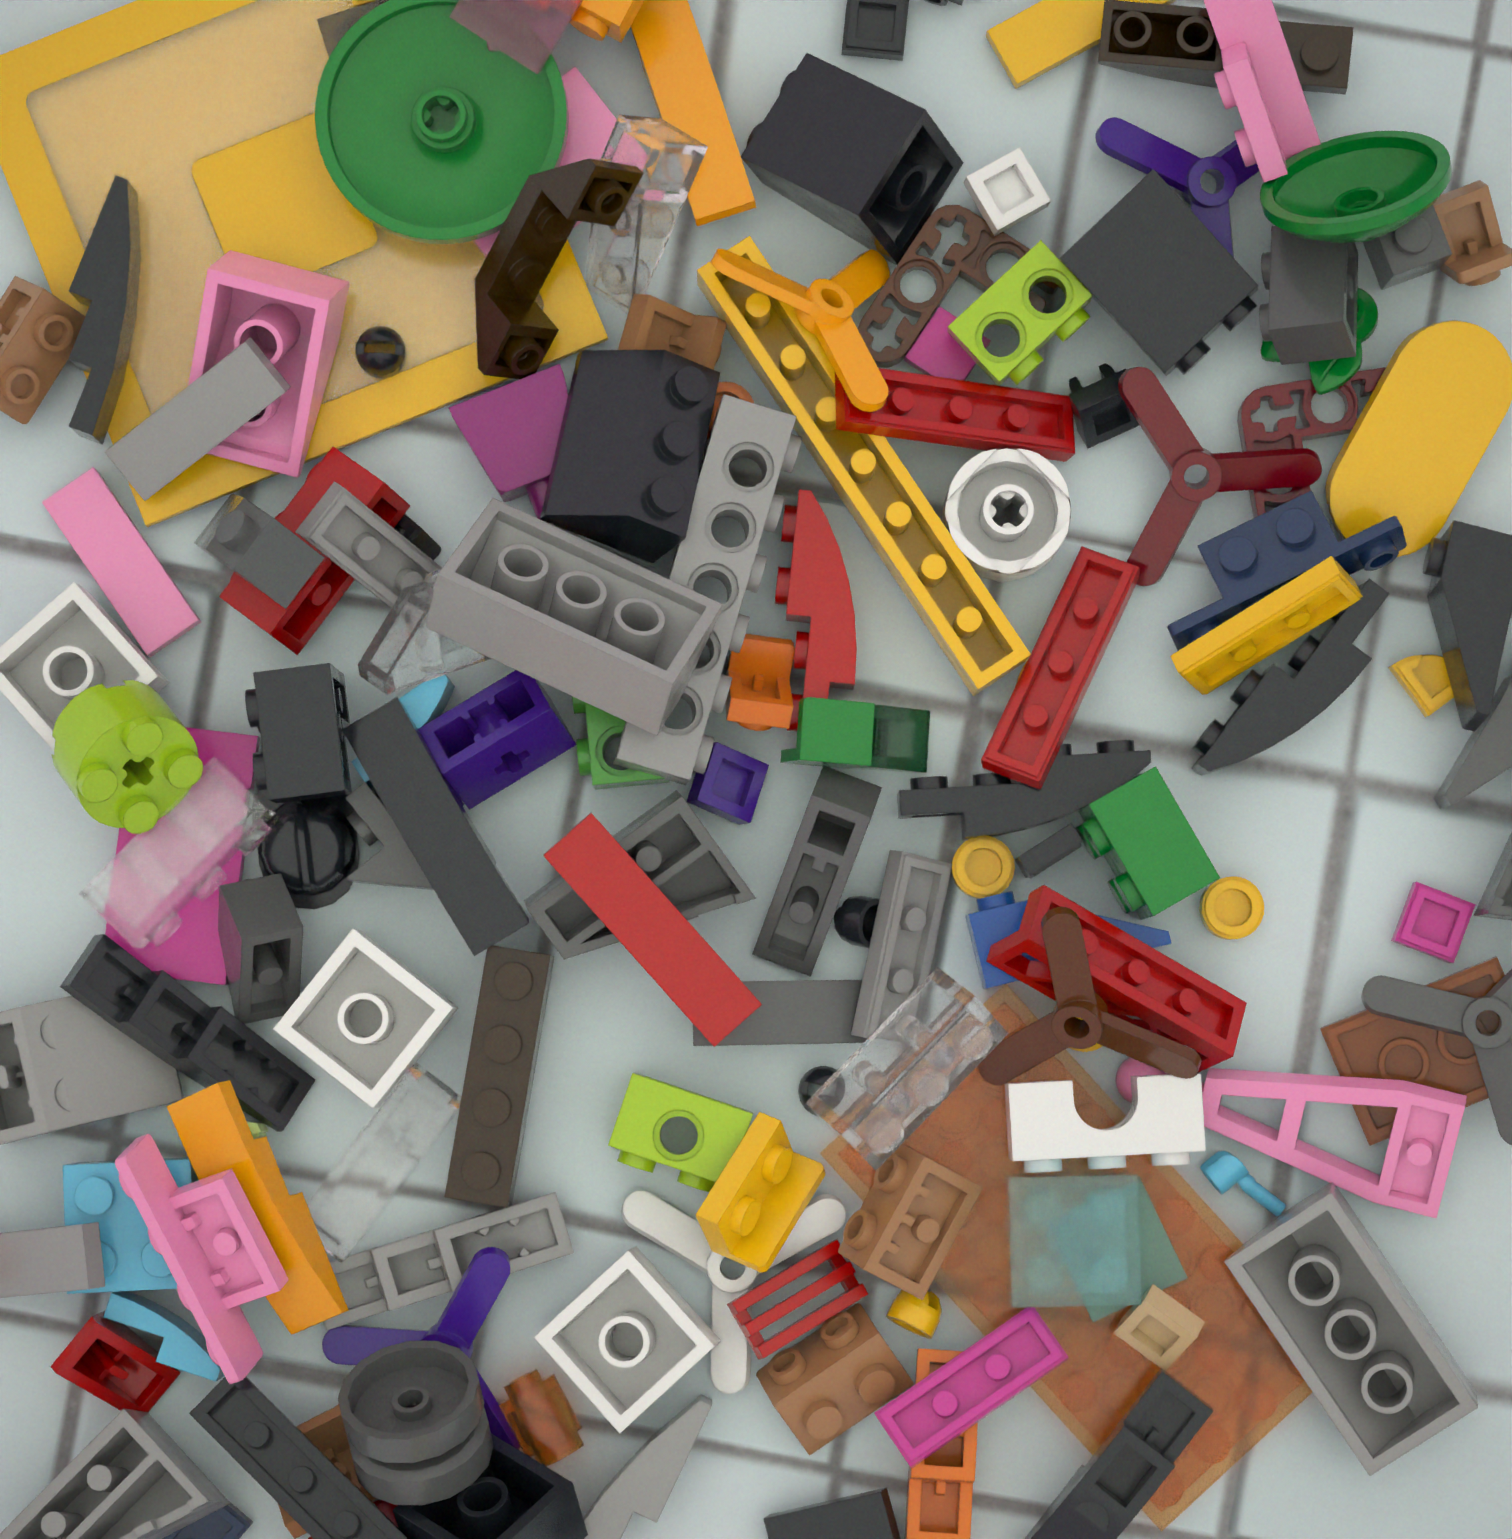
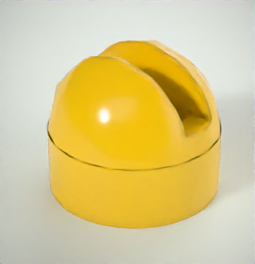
M901 1290L893 1300L886 1317L896 1325L916 1335L932 1339L942 1313L940 1299L932 1291H927L925 1297L921 1300Z

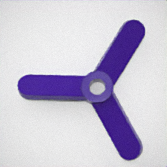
M1112 117L1106 119L1095 134V140L1099 149L1106 155L1145 174L1154 169L1169 186L1182 192L1186 202L1191 205V211L1234 258L1229 199L1234 194L1236 187L1259 172L1257 164L1245 166L1237 141H1233L1214 156L1200 158L1121 118ZM1203 173L1212 175L1216 181V190L1213 194L1207 193L1201 186L1200 179Z
M487 1247L479 1250L471 1260L437 1324L433 1325L429 1330L342 1325L330 1329L325 1334L322 1341L324 1355L335 1364L357 1365L364 1358L387 1346L406 1341H439L459 1348L471 1359L473 1340L510 1275L509 1256L502 1249L496 1247ZM476 1369L491 1433L519 1450L521 1445L519 1435Z

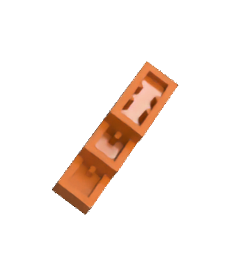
M918 1348L915 1384L963 1351ZM978 1423L913 1468L909 1466L904 1539H970Z

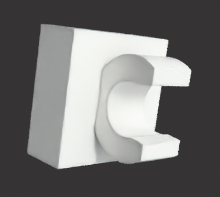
M1020 147L968 175L963 182L994 236L1047 208L1051 202Z

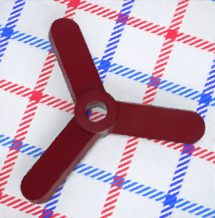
M1145 367L1129 368L1119 379L1118 390L1120 396L1169 469L1170 477L1169 483L1127 560V563L1138 566L1140 569V578L1136 585L1150 586L1162 579L1202 502L1212 497L1216 492L1306 487L1315 483L1321 476L1322 466L1320 458L1316 452L1308 448L1211 453L1201 447L1163 386L1150 369ZM1192 465H1202L1207 470L1204 479L1198 483H1189L1184 479L1185 471Z

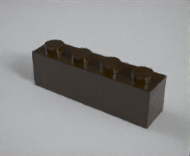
M493 945L487 948L445 1198L508 1208L513 1203L555 956Z

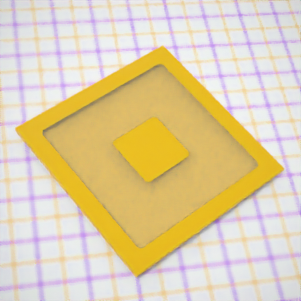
M136 0L0 55V165L52 294L84 316H86L89 306L79 303L69 292V289L115 175L127 179L138 193L141 260L137 313L123 386L108 428V434L113 444L188 386L207 270L230 250L350 282L338 346L304 464L326 455L332 446L338 450L513 379L486 376L478 369L475 278L486 257L473 241L455 244H428L405 239L383 230L352 206L336 186L324 164L315 127V102L322 72L340 39L361 17L377 6L355 12L352 0ZM567 239L535 299V302L559 329L539 368L609 340ZM386 326L392 328L402 337L405 343L404 346L406 345V362L403 368L392 377L382 379L372 377L361 368L355 354L356 343L361 334L371 327ZM366 344L365 353L395 354V345ZM84 371L86 379H88L90 373ZM205 454L146 501L143 500L130 483L129 486L145 525L150 527L280 473Z

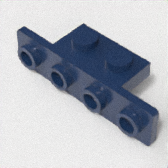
M1311 490L1198 545L1200 554L1222 599L1167 626L1177 651L1330 556L1349 575L1363 568L1366 571H1374L1388 565L1396 559L1399 551L1407 546L1403 528L1397 516H1392L1338 542Z

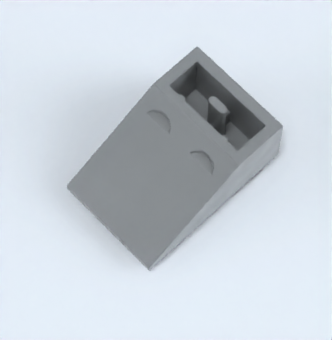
M73 996L0 1012V1145L174 1103L184 1098L177 1069L109 1024Z

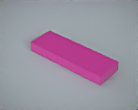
M1031 1304L874 1414L910 1468H913L1063 1364L1069 1357Z

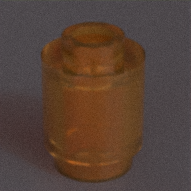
M534 1369L503 1387L508 1398L498 1405L522 1451L526 1455L533 1456L536 1461L547 1467L584 1446V1442L578 1433L582 1429V1425L555 1374L542 1378L538 1370Z

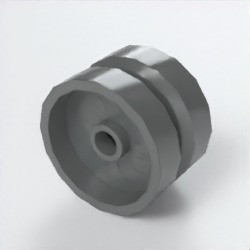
M439 1341L402 1342L384 1347L364 1358L344 1378L338 1395L339 1407L358 1482L373 1497L394 1505L430 1504L451 1498L471 1486L488 1467L494 1445L484 1408L481 1386L474 1362L459 1348Z

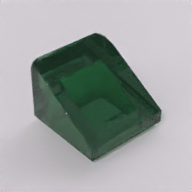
M875 705L871 766L856 769L927 773L930 711Z

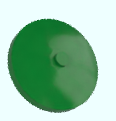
M389 0L375 7L361 17L345 33L332 51L322 72L315 102V127L320 153L332 180L344 197L358 212L383 230L405 239L428 244L464 243L486 237L501 230L529 175L559 167L568 135L569 112L567 95L558 66L549 48L528 22L508 7L494 0Z

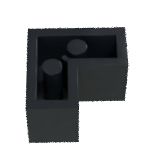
M331 663L254 672L255 689L245 690V703L249 725L251 728L257 727L261 735L263 752L253 753V771L257 790H267L268 800L276 804L352 794L346 736L343 732V728L350 725L344 674Z

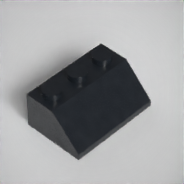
M582 350L577 355L540 520L650 563L656 562L683 541L688 530L720 372L667 350Z

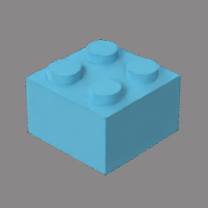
M188 1157L163 1158L178 1188L199 1180ZM115 1161L76 1162L63 1165L65 1226L99 1222L105 1287L67 1291V1294L177 1289V1283L163 1256L156 1252L150 1242L148 1227L135 1202L126 1195L121 1187Z

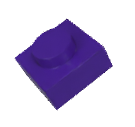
M714 742L705 773H695L686 802L738 825L751 823L769 765L721 743Z

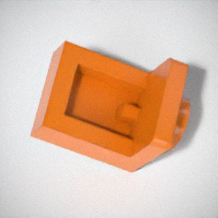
M745 634L740 652L730 651L726 676L732 677V681L725 702L727 721L737 722L740 726L755 731H765L772 727L789 729L793 711L790 674L795 654V646L792 640Z

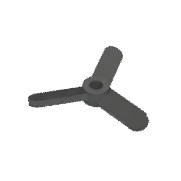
M1512 969L1485 996L1477 998L1380 975L1369 979L1364 985L1361 999L1364 1007L1372 1014L1466 1037L1473 1043L1499 1134L1505 1142L1512 1145ZM1486 1010L1496 1012L1500 1019L1498 1028L1489 1034L1481 1033L1476 1028L1477 1016Z

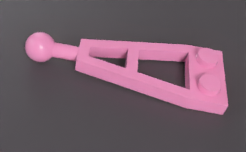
M1129 1057L1117 1070L1116 1086L1120 1095L1131 1103V1076L1162 1075L1167 1073ZM1209 1068L1205 1083L1202 1082L1204 1127L1324 1181L1333 1182L1335 1186L1373 1203L1437 1218L1467 1096L1405 1080ZM1222 1095L1285 1099L1286 1103L1279 1131L1220 1105ZM1306 1101L1396 1107L1397 1110L1381 1174L1378 1175L1297 1139Z

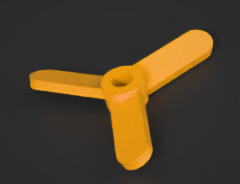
M716 250L711 259V264L719 272L794 307L795 315L800 324L810 333L817 336L849 400L856 408L862 411L873 412L884 406L889 392L888 386L851 317L854 309L880 289L890 277L888 264L878 251L868 250L857 256L829 280L816 279L809 287H805L728 250Z

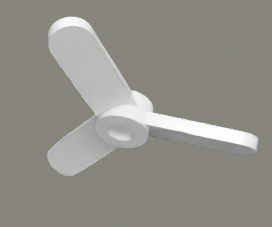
M635 1191L625 1199L621 1209L624 1222L633 1230L709 1275L712 1281V1331L721 1340L711 1349V1380L715 1388L722 1393L733 1394L742 1391L750 1381L751 1346L727 1304L751 1290L753 1281L761 1272L745 1266V1270L740 1276L736 1278L727 1277L720 1268V1263L724 1256L711 1251L698 1221L650 1192ZM822 1194L811 1199L770 1268L838 1231L846 1220V1210L840 1199L831 1194ZM752 1306L747 1308V1311L752 1318Z

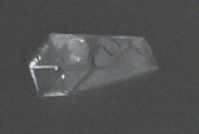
M619 114L600 160L637 166L644 174L615 227L595 223L590 224L585 282L588 290L626 314L629 312L633 295L646 293L708 149L707 145L663 119Z

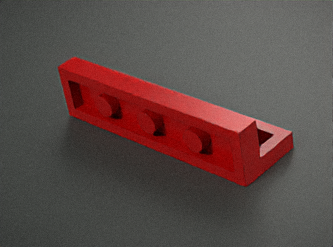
M1042 885L1030 892L1019 930L990 947L986 962L1056 1001L1041 931V920L1053 908H1070L1076 912L1080 920L1094 992L1105 1001L1109 1014L1194 1049L1201 1057L1198 1073L1234 1055L1247 1004L1245 1001L1046 885ZM1025 952L1039 961L1029 960L1020 954ZM1128 1016H1136L1140 1019H1132Z

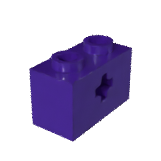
M517 670L418 729L440 772L469 810L577 745L553 701L539 681Z

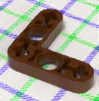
M945 205L936 209L929 216L858 326V331L877 367L889 368L899 364L905 358L958 277L985 292L994 284L986 272V263L993 255L1009 253L1020 260L1030 249L1004 232L994 236L986 221L965 207ZM957 221L964 225L962 237L968 243L965 246L958 243L950 246L943 257L942 264L952 266L953 268L946 274L934 260L917 254L921 248H924L932 257L940 244L942 236L936 227L941 224L949 228ZM913 270L927 272L933 277L936 284L934 295L923 303L909 301L903 296L900 289L901 279ZM1048 281L1036 284L1038 288L1051 295L1060 288L1057 284ZM1031 290L1029 294L1031 305L1037 311L1044 313L1046 301ZM890 299L902 313L918 317L919 319L915 325H911L904 316L896 328L894 337L900 346L897 349L886 346L881 352H877L872 349L874 337L868 330L872 326L882 330L893 316L894 309L884 307L883 305L886 300Z

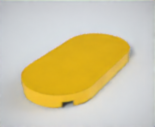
M1458 320L1441 321L1440 323H1433L1428 327H1422L1409 334L1398 346L1336 457L1327 477L1325 486L1326 503L1329 504L1331 521L1337 533L1343 539L1349 538L1392 516H1397L1407 543L1406 548L1399 551L1397 557L1423 548L1441 531L1505 417L1512 401V363L1506 349L1493 334L1472 323Z

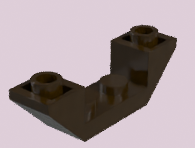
M589 158L529 175L475 278L478 369L483 375L522 379L537 372L559 329L539 307L535 299L577 221L616 226L644 174L637 166Z

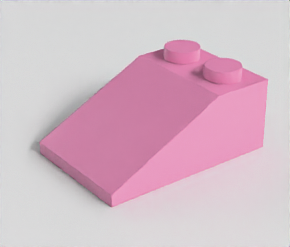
M232 250L228 251L208 268L188 386L251 337L291 387L207 454L296 478L301 475L340 338L349 281Z

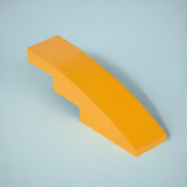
M645 0L630 29L696 225L701 226L756 208L745 168L688 0Z
M231 1081L216 1083L166 1106L199 1180L231 1168L236 1175L289 1279L280 1291L265 1297L291 1335L349 1311L303 1193L289 1195L267 1137L253 1139Z

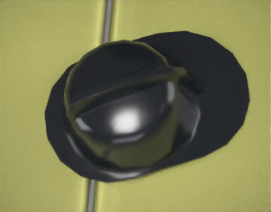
M260 790L256 794L254 816L258 859L262 875L264 877L281 873L295 908L318 909L333 904L349 891L353 883L347 881L346 878L358 869L359 847L357 831L346 818L355 811L345 798L348 795L276 804L268 800L267 790Z

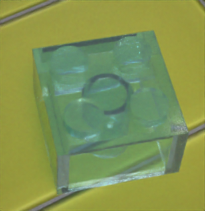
M1133 1172L1005 1174L1008 1303L1012 1308L1141 1305L1137 1174Z

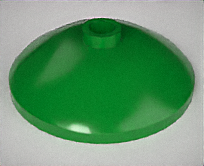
M1373 131L1347 135L1323 142L1321 145L1312 146L1286 160L1288 174L1263 182L1260 190V200L1265 217L1273 225L1289 234L1332 243L1365 242L1397 230L1436 202L1452 177L1450 155L1445 146L1439 141L1414 132Z

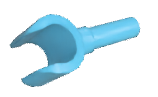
M1218 1151L1200 1166L1203 1174L1221 1195L1237 1183L1246 1194L1273 1215L1279 1216L1285 1209L1286 1204L1256 1182L1243 1163L1230 1152Z

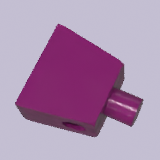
M560 364L449 407L458 429L503 502L512 501L528 494L538 519H540L569 394Z

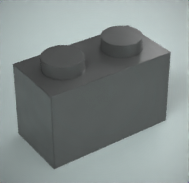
M1271 226V252H1264L1261 256L1262 279L1265 289L1269 290V303L1261 304L1259 308L1260 330L1264 342H1273L1281 365L1356 357L1358 250L1355 242L1332 243L1306 239L1289 234L1277 226Z

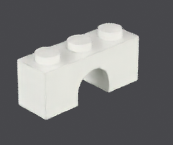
M1200 1073L1188 1079L1175 1077L1171 1074L1131 1076L1132 1100L1127 1115L1118 1124L1103 1129L1087 1125L1078 1115L1074 1105L1072 1080L1004 1084L1008 1157L1011 1161H1024L1025 1173L1062 1171V1159L1086 1157L1088 1169L1126 1167V1155L1151 1154L1152 1166L1190 1164L1189 1152L1206 1151Z

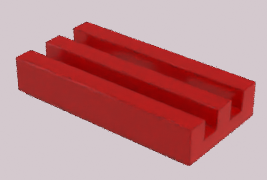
M837 1239L827 1243L727 1304L758 1360L769 1356L868 1295L863 1283L859 1284L854 1276L856 1271L851 1262H846L844 1257L838 1253L840 1243ZM828 1260L833 1271L754 1319L751 1318L747 1308ZM837 1283H841L845 1290L844 1293L764 1341L759 1332L760 1330Z

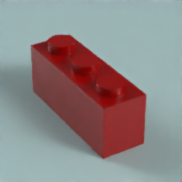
M333 446L322 461L310 470L304 485L285 510L274 518L324 557L323 561L286 609L235 572H233L229 584L219 595L222 600L297 656L355 580L295 532L334 481L344 487L393 528L410 507L385 482Z

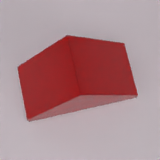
M105 1311L92 1316L50 1367L56 1374L120 1411L130 1409L149 1412L181 1372L176 1368L156 1362L159 1352L125 1324L104 1318Z

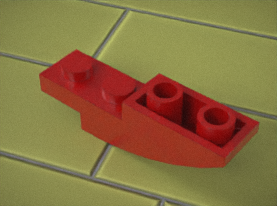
M799 489L797 506L785 505L781 542L793 543L791 568L778 566L775 604L787 605L786 621L810 623L809 632L797 631L793 668L805 670L803 694L792 693L793 711L790 727L787 731L796 732L798 728L799 701L802 698L828 699L829 687L854 690L857 654L855 614L849 579L840 548L828 519L813 492Z

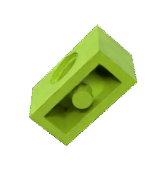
M633 1072L608 1146L620 1150L618 1162L653 1173L656 1162L680 1170L678 1182L710 1192L745 1136L753 1112ZM672 1117H685L692 1121L697 1129V1142L687 1152H672L662 1142V1126Z

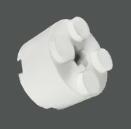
M1019 448L983 451L968 460L956 473L944 500L941 521L978 576L1003 583L1022 579L1042 569L1054 557L1068 533L1071 519L1068 487L1058 469L1036 452ZM996 503L1002 508L1007 507L1010 503L1016 505L1019 511L1015 521L1019 526L1015 527L1009 522L1003 524L1002 527L997 525L993 521L996 514L993 504Z

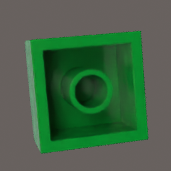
M1156 766L1078 811L1084 822L1077 826L1076 830L1092 858L1095 860L1104 856L1115 878L1107 883L1125 914L1136 911L1140 920L1153 917L1220 878Z

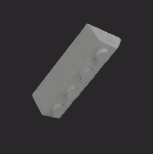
M492 498L438 573L425 628L657 736L682 697L720 615L723 604Z
M1333 1182L1282 1213L1225 1259V1264L1369 1476L1478 1408L1476 1390Z

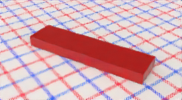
M878 368L888 386L889 392L881 409L867 412L856 408L851 403L835 373L836 430L984 451L1019 448L1036 452L1048 460L1066 462L1075 454L1073 410L1069 396Z
M1081 546L981 758L982 768L1041 790L1140 578L1138 566Z
M589 813L543 854L546 860L713 1047L720 1043L762 1005L592 813Z

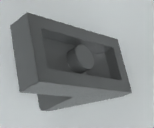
M364 782L352 794L345 797L355 810L346 817L353 828L369 846L378 840L384 846L383 849L351 873L346 880L354 883L434 890L373 787Z

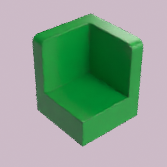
M814 697L802 698L799 701L796 748L781 750L780 763L822 767L824 765L845 769L871 766L875 703Z

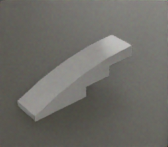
M556 1192L331 1261V1267L349 1311L323 1321L325 1330H330L385 1311H392L448 1292H454L474 1255L483 1248L496 1247L506 1252L510 1259V1274L573 1254L574 1251Z
M702 1394L653 1434L612 1478L583 1517L588 1533L584 1539H621L633 1512L656 1523L658 1522L712 1407V1399Z

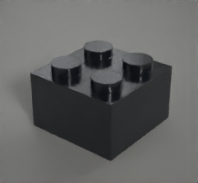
M492 1433L494 1447L489 1465L471 1486L445 1500L426 1505H398L393 1509L398 1528L409 1539H584L588 1535L573 1483Z

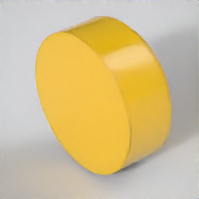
M977 836L976 838L968 839L958 847L951 862V874L956 886L964 894L976 899L1002 893L1011 883L1015 871L1014 858L1009 848L1002 841L990 836Z
M1234 876L1221 878L1211 883L1203 892L1199 903L1200 918L1207 930L1213 935L1227 940L1240 939L1253 933L1260 925L1264 915V901L1258 888L1250 881Z

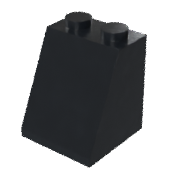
M809 53L805 54L797 69L785 78L779 97L764 121L752 130L747 141V147L741 155L743 161L763 184L866 248L878 251L884 259L895 265H898L964 163L926 109Z
M1154 169L1060 257L1061 262L1093 295L1092 298L1166 376L1176 367L1185 375L1211 350L1204 341L1220 325L1223 324L1229 331H1232L1257 307V304L1250 297L1258 291V284Z

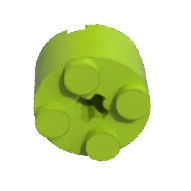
M123 680L126 685L107 689L101 683L89 687L74 697L58 716L52 733L53 738L56 740L54 755L52 754L53 764L82 807L93 819L107 826L125 828L132 834H141L152 829L158 819L167 815L180 804L192 785L201 778L203 763L198 757V750L193 737L156 690L135 680Z

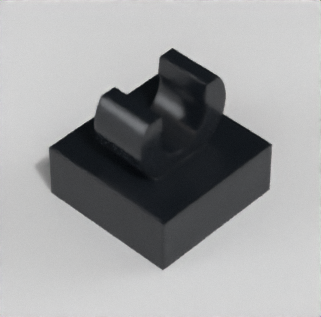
M1104 363L1099 366L1101 380L1086 387L1081 386L1077 377L1069 379L1071 392L1069 398L1077 431L1087 449L1140 426L1118 390L1119 379L1126 369L1115 373L1110 365Z

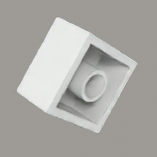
M75 582L0 647V691L53 751L56 740L53 738L52 733L58 716L74 697L89 687L103 683L107 689L126 685L123 680H135L152 687L159 693L169 684V681L95 598Z
M352 929L273 1030L374 1109L383 1105L455 1014L458 1007L361 930Z
M637 1246L621 1256L534 1337L619 1434L721 1341Z

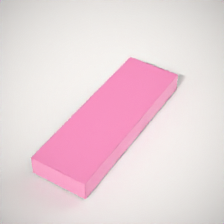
M94 467L42 502L147 656L152 657L201 623V620Z

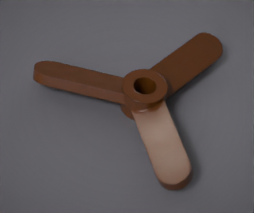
M1057 907L1049 910L1041 920V931L1057 1004L1056 1009L984 1051L978 1059V1070L982 1078L992 1085H1003L1069 1047L1086 1049L1096 1043L1175 1077L1185 1079L1195 1077L1201 1065V1057L1193 1049L1108 1013L1105 1001L1094 992L1078 915L1067 907Z

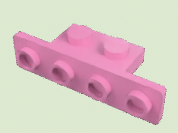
M1204 0L1221 49L1224 70L1214 73L1215 81L1225 109L1237 106L1244 128L1234 131L1246 167L1257 164L1263 182L1287 175L1286 160L1312 146L1321 145L1273 2L1272 0Z
M146 1134L138 1137L115 1160L121 1187L126 1195L135 1202L148 1227V1236L153 1248L163 1256L173 1275L182 1304L192 1312L206 1339V1347L210 1358L216 1365L220 1366L229 1384L242 1381L263 1356V1351L239 1305L280 1291L289 1279L232 1168L178 1188L152 1136Z

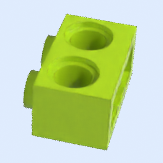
M1040 240L948 326V333L996 385L1001 386L1008 378L1018 385L1044 361L1037 351L1056 335L1062 342H1065L1089 320L1091 316L1084 308L1091 302L1093 295ZM1044 281L1057 284L1064 292V305L1054 313L1046 314L1037 311L1029 301V292L1036 284ZM1004 324L1015 330L1019 338V345L1012 354L997 357L985 349L982 338L986 330L991 326Z

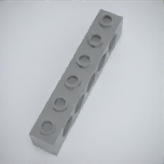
M723 394L701 463L686 538L677 545L668 579L693 591L694 583L703 577H714L720 580L727 590V602L722 606L720 615L706 643L710 652L709 663L704 667L694 669L681 699L689 704L692 710V721L686 728L678 730L664 725L657 736L629 722H625L613 764L659 776L683 785L690 781L693 771L701 774L705 773L714 737L704 735L710 711L722 713L732 681V677L721 674L728 650L736 653L740 652L750 619L749 616L739 614L745 591L748 590L754 593L758 591L767 561V556L757 554L763 530L775 532L785 499L784 496L774 494L781 470L792 473L800 449L802 437L791 434L796 416ZM738 458H749L755 461L762 471V482L753 487H744L737 484L730 475L729 464ZM722 517L737 520L745 532L744 542L736 547L722 546L712 535V523Z

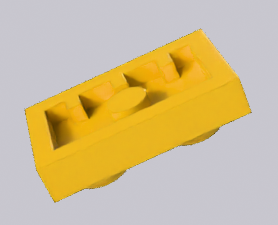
M762 1112L758 1113L696 1213V1218L711 1251L761 1273L768 1271L826 1175L821 1163L793 1152L781 1120Z

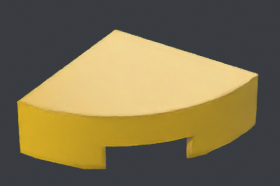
M1429 654L1413 655L1388 667L1424 717L1430 716L1454 698L1442 656Z

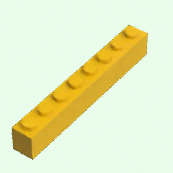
M750 236L728 249L732 253L773 271ZM711 261L697 269L698 287L718 317L726 321V329L781 411L796 416L793 429L798 436L802 437L803 444L972 696H975L1025 663L1031 655L963 552L958 548L952 536L885 436L836 430L835 371L817 336L806 330L798 321L794 307L722 274L711 264Z

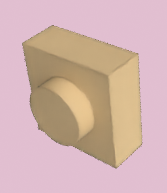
M1152 1284L1121 1318L1113 1334L1166 1371L1198 1337L1205 1321Z

